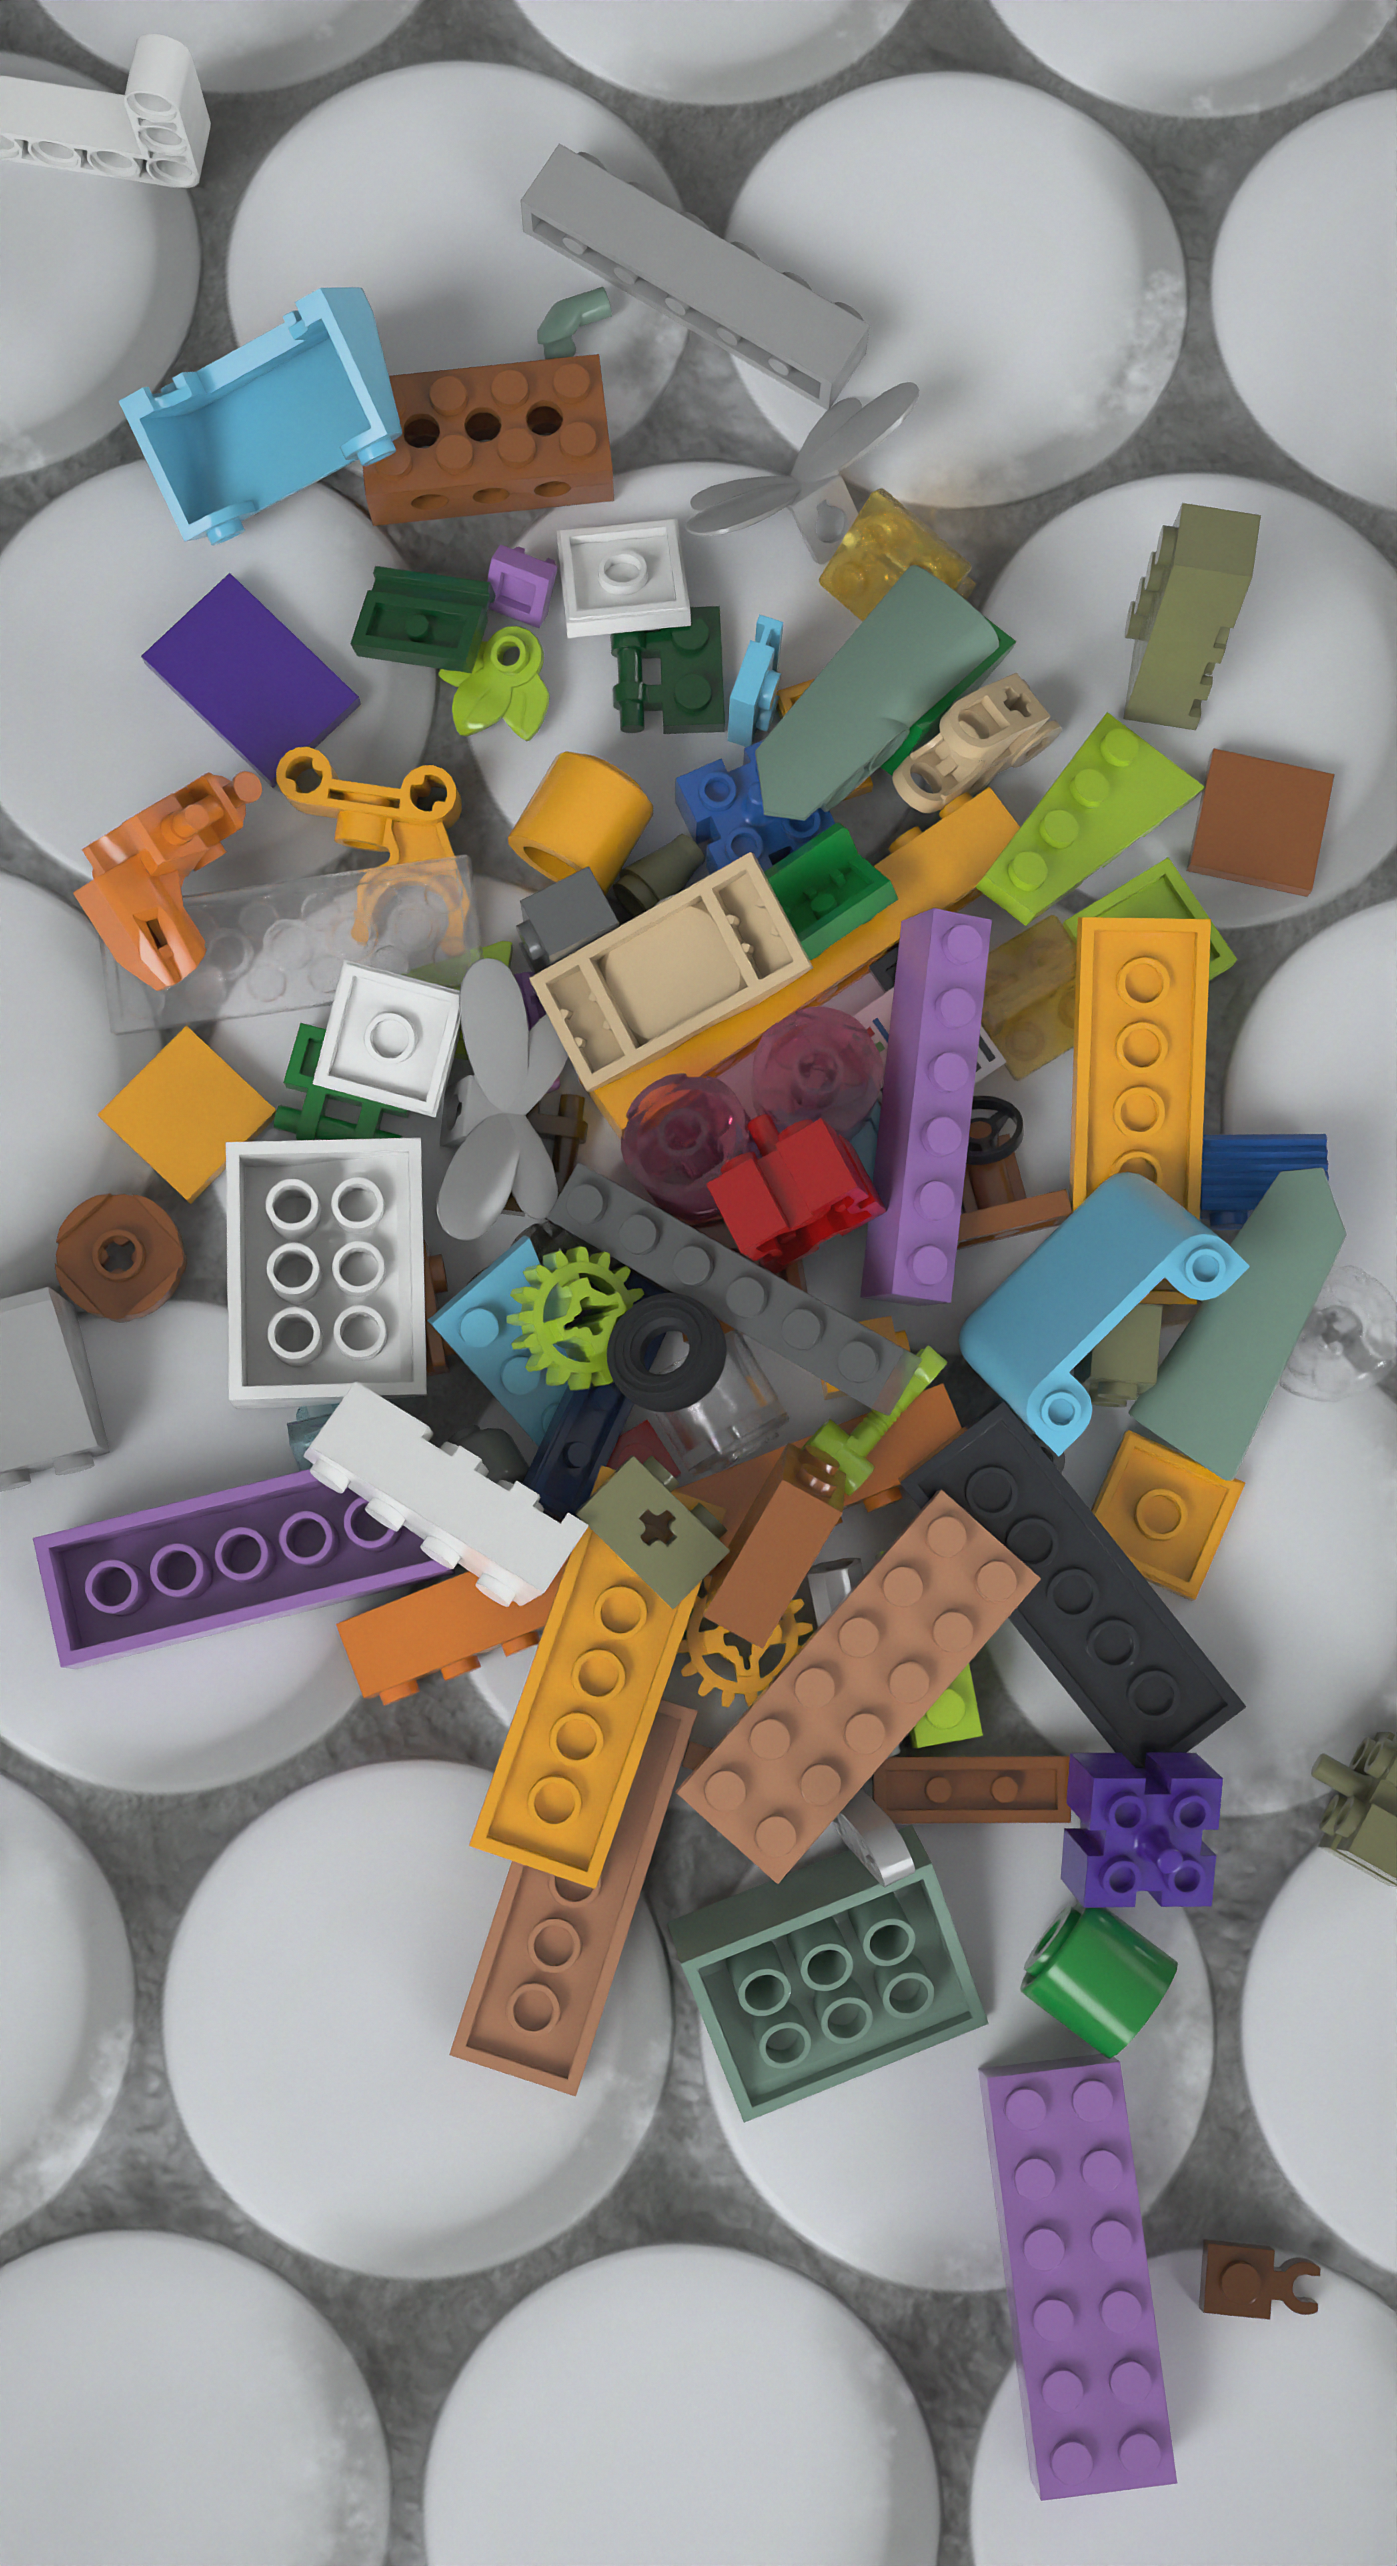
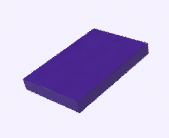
M230 573L141 655L144 664L272 788L277 785L276 769L279 761L288 751L297 747L315 749L361 705L359 696Z

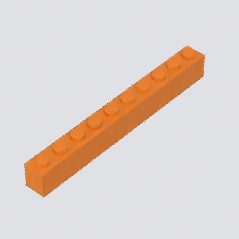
M944 1383L924 1390L901 1413V1416L897 1417L896 1422H893V1425L889 1427L885 1435L880 1437L879 1442L865 1457L875 1466L874 1470L852 1495L848 1496L844 1493L843 1510L863 1502L867 1513L902 1500L903 1497L899 1488L903 1486L898 1478L962 1429ZM868 1413L838 1424V1426L850 1435L859 1423L863 1422ZM811 1436L791 1444L801 1449ZM786 1446L677 1488L674 1491L727 1509L722 1525L728 1531L719 1540L728 1547ZM842 1517L839 1518L835 1526L843 1523ZM568 1558L545 1593L523 1606L512 1601L509 1607H505L493 1601L475 1586L479 1577L468 1571L337 1623L338 1632L363 1698L371 1699L380 1695L383 1705H389L420 1692L416 1680L441 1671L444 1680L449 1681L481 1668L477 1656L501 1646L506 1657L537 1646L540 1641L538 1632L544 1630ZM716 1566L706 1576H712Z

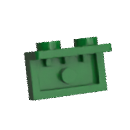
M839 822L764 871L809 960L821 955L825 949L860 925L872 920L876 914L898 900L891 881L858 854L849 830Z

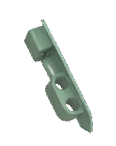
M917 565L910 566L756 749L755 756L764 815L805 821L819 807L824 812H827L842 802L897 751L910 732L909 728L999 647L997 634L987 619L943 581Z
M1322 1167L1283 1171L1278 1174L1230 1245L1250 1267L1225 1292L1216 1298L1199 1300L1202 1303L1158 1367L1156 1384L1139 1395L1128 1411V1414L1136 1421L1226 1481H1232L1236 1477L1273 1393L1347 1236Z

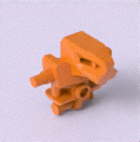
M208 772L182 789L171 793L129 818L119 827L81 849L93 867L92 876L94 880L74 891V896L115 960L123 968L156 991L166 990L184 979L197 968L207 949L204 946L206 941L183 906L181 887L184 878L192 870L196 872L227 853L220 841L242 829L246 816V804L255 802L262 793V785L259 778L251 772H240L232 778V781L223 776L213 775Z

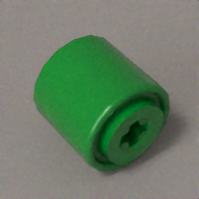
M1078 1902L1074 1907L1069 1905L1055 1918L1031 1951L1024 1965L1026 1974L1022 1980L1020 1991L1106 2058L1111 2059L1132 2041L1156 2010L1177 1972L1178 1962L1106 1907L1084 1908Z

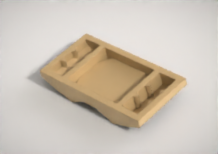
M749 852L535 974L529 980L586 1091L592 1092L661 1059L690 1038L713 1025L756 1006L811 970L813 966L754 853Z

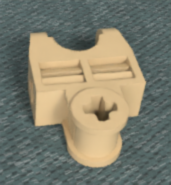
M1014 673L956 701L941 718L939 725L940 733L927 744L912 752L893 772V784L904 801L914 809L923 813H933L942 810L948 803L963 793L969 792L973 796L981 792L998 773L1010 767L1017 768L1036 757L1059 736L1062 727L1056 720L1048 721L1051 716L1031 692L1030 686L1017 673ZM917 773L921 775L930 785L933 793L920 789L914 783L911 774Z

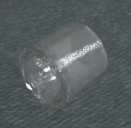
M736 1329L724 1334L727 1346L726 1362L723 1372L713 1389L700 1401L685 1409L675 1412H654L688 1472L694 1477L708 1470L712 1474L718 1473L741 1461L780 1437L777 1429L788 1423L791 1419L789 1412L744 1336ZM687 1355L657 1374H667L676 1370L683 1364Z

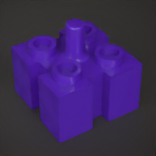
M1070 1753L1066 1803L1080 1818L1081 1823L1080 1828H1064L1060 1879L1084 1908L1135 1907L1137 1891H1147L1161 1907L1212 1906L1216 1854L1202 1841V1831L1219 1830L1223 1778L1197 1753H1146L1145 1768H1135L1122 1753Z

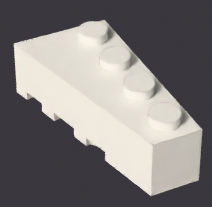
M355 1381L303 1455V1457L313 1463L309 1470L310 1473L336 1492L343 1493L348 1487L369 1502L365 1507L366 1512L384 1526L394 1531H399L403 1525L424 1539L420 1548L441 1565L454 1569L456 1564L459 1563L479 1577L475 1586L493 1601L505 1607H509L512 1601L523 1606L545 1593L589 1525L570 1513H567L560 1524L543 1513L544 1508L538 1502L540 1499L539 1494L518 1481L513 1485L504 1480H499L497 1484L486 1478L489 1471L482 1463L481 1458L462 1446H457L450 1442H444L439 1449L428 1442L433 1436V1431L429 1426Z

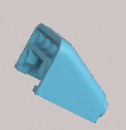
M319 288L296 301L295 304L298 310L284 315V323L196 372H182L172 378L173 383L161 389L162 393L152 394L149 387H142L119 400L120 406L184 542L208 537L212 546L226 542L245 531L241 521L358 459L362 466H367L396 452L393 441L402 435V429L374 313L363 288Z
M1117 1173L1105 1180L966 1319L960 1329L958 1339L960 1351L969 1365L1042 1441L1060 1456L1084 1432L1090 1423L1093 1410L1089 1394L1069 1372L1164 1277L1187 1297L1207 1300L1216 1298L1225 1292L1250 1266L1223 1239L1155 1183L1137 1173Z

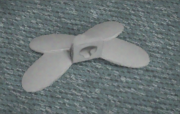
M912 382L901 383L882 393L863 408L861 402L856 398H846L837 402L823 414L808 434L799 451L791 475L738 479L714 485L698 492L692 497L690 504L699 513L686 523V530L691 534L700 536L730 533L756 524L787 507L797 523L813 560L820 565L825 564L863 539L866 535V530L839 472L875 448L906 419L918 400L920 391L918 386ZM824 500L830 507H838L844 516V527L841 533L830 541H821L815 529L816 520L820 515L816 505Z
M490 958L479 959L472 963L461 983L459 996L461 1028L465 1048L475 1075H469L446 1088L441 1124L440 1146L451 1148L461 1142L463 1143L454 1155L441 1183L437 1199V1214L443 1230L450 1236L461 1240H473L480 1238L486 1233L501 1214L510 1192H512L522 1211L534 1219L547 1218L558 1197V1186L552 1161L542 1140L525 1115L548 1092L561 1074L568 1059V1054L547 1014L540 1018L531 1030L528 1031L526 1009L516 978L504 963ZM461 1102V1103H462L461 1115L457 1117V1120H456V1123H455V1116H456L457 1106H458V1103Z

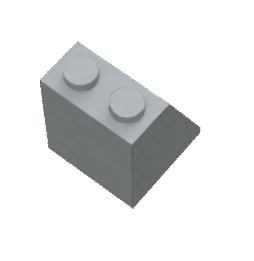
M49 1287L0 1299V1492L30 1484V1473L53 1467L56 1475L77 1473L94 1467V1456L110 1453L75 1306Z

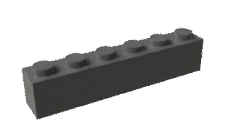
M579 1162L547 1217L548 1220L601 1251L609 1253L613 1258L671 1292L686 1295L697 1300L714 1317L871 1409L890 1416L922 1360L915 1354Z

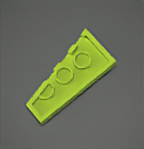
M1107 712L975 888L1027 926L1079 887L1085 879L1120 856L1126 848L1142 836L1148 835L1178 809L1181 810L1192 802L1205 787Z

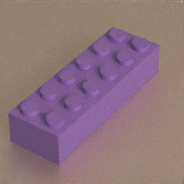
M310 1469L33 1538L60 1667L79 1669L453 1575L455 1570L447 1568L429 1557L420 1548L424 1539L403 1525L399 1531H394L384 1526L366 1512L365 1507L369 1503L366 1499L348 1487L343 1493L334 1491L316 1479L310 1473Z
M1102 2054L980 2068L978 2072L1030 2477L1041 2501L1177 2484L1120 2061L1115 2057L1108 2059Z

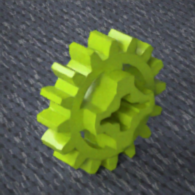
M586 1247L569 1249L566 1255L561 1250L548 1253L543 1256L544 1267L538 1264L527 1267L523 1271L526 1280L531 1286L515 1288L511 1291L510 1296L522 1304L521 1312L508 1315L507 1323L521 1326L523 1333L511 1345L513 1350L529 1348L532 1355L525 1366L529 1372L548 1368L546 1384L549 1386L563 1385L568 1381L570 1390L589 1389L591 1382L594 1386L607 1385L613 1382L607 1364V1347L610 1335L619 1319L644 1293L642 1288L626 1289L623 1283L627 1280L631 1271L627 1266L611 1271L608 1270L610 1254L605 1251L592 1254L590 1257ZM589 1281L597 1286L601 1292L591 1288ZM592 1309V1312L582 1317V1321L578 1322L575 1327L564 1329V1325L573 1321L574 1316H577L584 1310ZM552 1344L565 1349L568 1358L561 1354Z

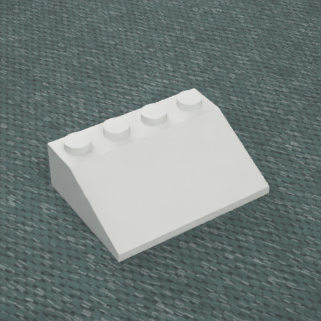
M421 1138L226 1142L229 1401L236 1409L338 1404L355 1381L384 1399L427 1396Z

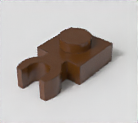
M1204 2239L1199 2309L1203 2313L1270 2320L1271 2301L1280 2300L1295 2313L1301 2315L1314 2314L1318 2312V2303L1312 2298L1296 2297L1293 2293V2283L1301 2275L1320 2276L1321 2268L1311 2260L1301 2257L1291 2258L1281 2264L1280 2267H1275V2250L1270 2246Z

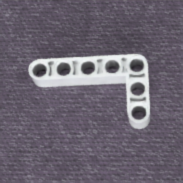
M160 34L140 36L136 40L125 95L0 75L1 160L175 188H191L199 183L211 122L192 55L181 42Z

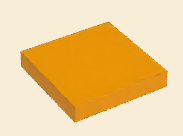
M186 1025L97 1115L191 1204L226 1169V1142H253L274 1120L277 1110Z
M1126 1430L1091 1507V1511L1147 1581L1190 1601H1194L1197 1598L1245 1486V1482L1236 1478L1232 1481H1226L1192 1458L1135 1432Z

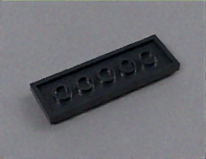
M1002 1398L898 1478L900 1484L920 1509L927 1504L937 1491L943 1490L1041 1578L1008 1619L1114 1752L1122 1753L1135 1768H1145L1146 1753L1189 1752L1246 1708L1236 1692Z

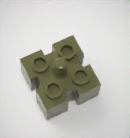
M1377 1732L1374 1740L1366 1737L1362 1741L1349 1767L1324 1753L1315 1761L1311 1770L1312 1777L1347 1796V1799L1336 1795L1325 1809L1319 1823V1829L1325 1832L1318 1847L1388 1886L1397 1887V1732L1396 1734Z

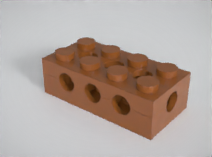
M599 354L389 376L402 435L393 441L396 448L395 453L376 463L362 466L365 496L373 526L614 501L613 467ZM550 433L551 435L543 436L541 434Z

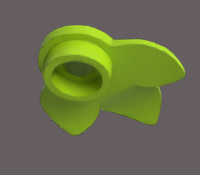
M508 626L495 632L488 641H482L472 674L440 669L439 677L452 686L458 687L453 698L452 714L456 730L461 736L467 737L481 732L496 724L502 718L514 733L525 741H530L539 731L548 711L550 695L545 683L539 676L544 663L543 647L532 632L523 627ZM511 647H519L520 656L517 662L513 665L505 666L503 664L504 653Z

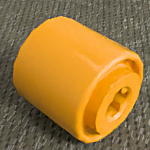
M565 751L555 757L509 834L508 844L526 863L554 882H558L589 866L604 896H606L651 820L653 804L638 783L618 767L593 755Z

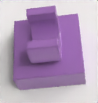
M500 544L490 563L487 582L491 583L496 597L494 603L489 604L488 609L540 628L549 611L558 567L555 566V560L547 558L546 561H542L525 554V549L522 547L511 549Z

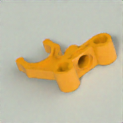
M297 747L288 751L280 759L277 766L276 782L290 804L298 811L309 815L336 818L334 842L340 845L367 851H386L390 853L389 860L373 869L358 887L357 918L352 929L354 940L363 947L374 946L378 941L376 918L382 903L392 893L404 887L420 886L437 893L448 907L449 928L441 945L445 955L451 958L466 953V937L474 908L446 831L459 819L462 811V798L452 777L442 768L434 765H423L410 771L404 778L400 789L339 780L329 760L319 750L310 747ZM314 769L321 779V783L315 790L303 793L297 785L296 779L302 772ZM431 787H439L447 791L445 802H435L432 811L425 812L416 807L418 797H428Z

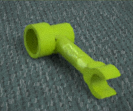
M929 1345L916 1354L922 1360L890 1416L871 1409V1412L867 1414L863 1422H860L850 1435L829 1418L801 1448L803 1450L806 1445L817 1447L830 1454L839 1462L840 1467L838 1470L846 1474L845 1493L848 1496L852 1495L874 1470L875 1466L865 1457L879 1442L880 1437L885 1435V1432L889 1430L893 1422H896L897 1417L901 1416V1413L923 1392L948 1363Z

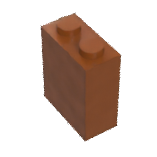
M788 1442L727 1547L730 1552L718 1563L712 1573L703 1617L756 1646L764 1648L843 1513L846 1474L838 1470L840 1464L834 1457L811 1445H806L802 1450Z

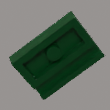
M375 566L372 590H367L350 643L358 657L472 674L488 623L486 615L490 603H494L496 597L491 583Z

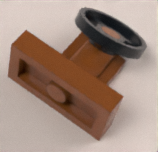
M973 1096L972 1110L990 1109L998 1112L990 1118L976 1117L970 1121L962 1196L964 1214L960 1215L957 1250L1061 1225L1073 1214L1066 1189L1030 1198L1026 1197L1015 1156V1151L1020 1146L1024 1137L1023 1118L1020 1111L1010 1102L998 1097ZM1010 1117L1016 1125L1013 1136L1011 1138L1010 1134L999 1136V1132Z

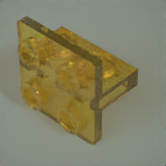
M879 488L871 493L819 578L820 585L862 622L912 565L925 569L947 584L965 600H967L977 585L967 576L972 568L970 562L884 488Z
M1055 915L1046 917L988 953L981 1026L1006 1060L1004 1066L1016 1081L1024 1079L1074 1048L1077 945H1075Z

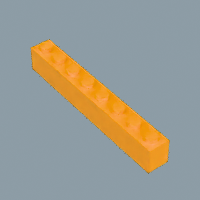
M988 787L974 798L969 792L963 793L940 811L939 816L941 820L924 832L918 826L914 827L897 838L888 848L891 854L874 865V867L891 881L898 900L876 914L872 920L860 925L825 949L821 955L810 960L813 966L811 970L756 1006L713 1025L690 1038L661 1059L616 1081L588 1092L579 1078V1083L622 1143L870 973L868 970L870 965L899 945L901 921L932 908L957 913L982 896L983 893L975 887L1020 828L993 790Z

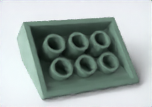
M912 1825L898 1831L911 1855L915 1873L885 1888L849 1849L789 1873L779 1884L773 1880L667 1922L681 1966L744 2123L989 2024L932 1862Z

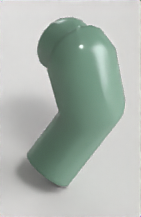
M604 287L560 300L551 307L537 330L538 344H543L546 359L573 357L576 353V346L572 341V335L575 334L578 327L612 317L610 302Z

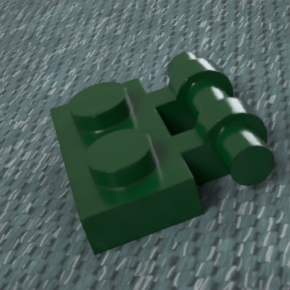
M720 606L690 607L691 626L659 629V632H645L642 630L613 633L610 635L611 654L617 658L618 684L612 688L613 707L619 710L620 730L622 732H642L645 729L644 711H662L663 734L725 732ZM660 658L661 685H647L643 683L642 659Z

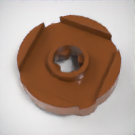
M108 1193L96 1195L82 1202L63 1221L56 1239L58 1248L56 1251L57 1264H55V1270L60 1286L75 1304L94 1316L124 1323L153 1313L171 1298L180 1283L182 1274L186 1270L187 1256L183 1248L182 1235L177 1225L158 1204L139 1195H112ZM115 1242L121 1247L127 1246L130 1242L134 1244L136 1250L131 1255L134 1264L127 1271L121 1268L114 1269L112 1272L106 1270L105 1265L110 1260L106 1248L111 1243Z

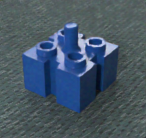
M764 740L744 748L743 766L728 772L722 759H718L675 778V803L693 841L697 845L709 839L711 841L707 845L706 868L710 875L749 852L754 853L764 872L835 824L830 810L824 812L820 807L805 821L764 815L755 756L756 749Z

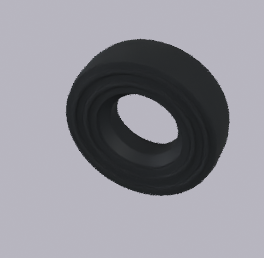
M663 1293L650 1296L632 1306L616 1323L607 1347V1364L616 1386L633 1403L654 1412L679 1411L692 1406L704 1398L718 1382L727 1356L725 1336L717 1319L697 1300L677 1293ZM668 1331H678L685 1334L689 1341V1352L680 1367L667 1374H654L646 1369L644 1361L645 1352L655 1337Z

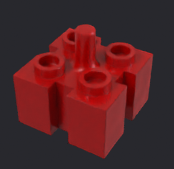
M762 1114L753 1118L748 1123L747 1128L762 1158L758 1159L754 1152L738 1155L720 1168L722 1175L706 1183L740 1252L754 1261L759 1259L761 1265L774 1274L820 1249L819 1244L837 1234L844 1236L887 1212L853 1145L841 1134L838 1136L834 1128L822 1118L814 1122L811 1119L801 1120L788 1126L780 1133L770 1115Z

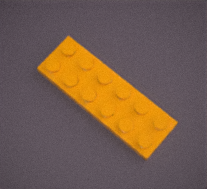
M1078 917L1069 1202L1072 1213L1109 1177L1117 1173L1132 1172L1140 1174L1155 1183L1200 1220L1211 919ZM1164 1277L1139 1303L1197 1304V1299L1187 1297Z
M601 1465L591 1495L616 1470ZM674 1490L671 1492L689 1511L698 1503H701L722 1524L726 1508ZM647 1509L639 1517L646 1527L644 1533L640 1536L642 1541L648 1543L652 1538L656 1537L665 1544L674 1535L667 1527L669 1520L673 1517L667 1509L658 1516ZM588 1526L569 1555L469 1846L596 1889L702 1580L672 1609Z

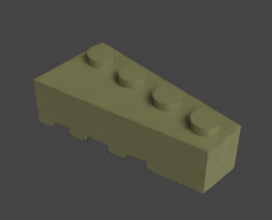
M1182 503L1173 526H1162L1156 552H1151L1146 577H1141L1136 601H1131L1127 615L1125 638L1134 639L1135 641L1123 719L1196 731L1201 718L1202 700L1207 701L1212 688L1213 677L1211 675L1215 664H1221L1230 628L1235 626L1253 577L1261 515Z

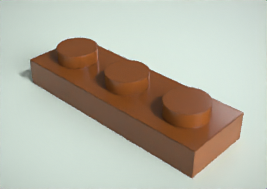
M1070 1756L890 1757L872 1775V1799L890 1817L894 1824L1071 1823V1808L1066 1803Z

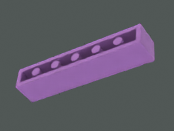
M932 908L901 921L873 1185L887 1212L868 1222L860 1298L913 1306L951 1303L992 924L990 919Z

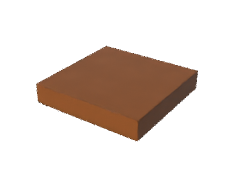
M1213 748L1209 756L1204 781L1205 788L1202 791L1186 871L1308 897L1313 889L1335 774Z

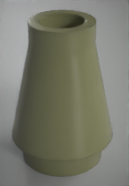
M679 834L672 842L621 869L619 873L620 880L613 885V892L621 906L635 918L653 908L661 899L681 892L695 870L705 862L704 854L690 837Z

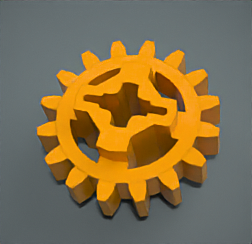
M709 1575L703 1578L707 1595L703 1599L698 1596L696 1597L692 1608L693 1613L691 1618L689 1617L685 1629L687 1631V1639L681 1640L677 1652L681 1654L689 1653L691 1659L680 1673L683 1678L696 1673L702 1676L704 1680L698 1690V1694L702 1697L711 1692L714 1687L722 1690V1707L729 1708L735 1694H744L745 1702L749 1707L758 1697L757 1692L764 1690L773 1680L772 1677L776 1676L802 1647L798 1645V1637L813 1631L812 1624L796 1623L794 1614L803 1607L804 1602L801 1598L792 1600L764 1648L762 1649L755 1644L750 1646V1655L747 1657L749 1669L746 1670L744 1668L743 1656H739L737 1647L726 1646L724 1643V1635L732 1633L731 1631L719 1625L715 1630L698 1632L711 1582V1576ZM785 1644L784 1653L778 1665L768 1675L760 1679L758 1661L769 1646ZM719 1654L734 1666L737 1682L717 1675L709 1668L702 1656Z

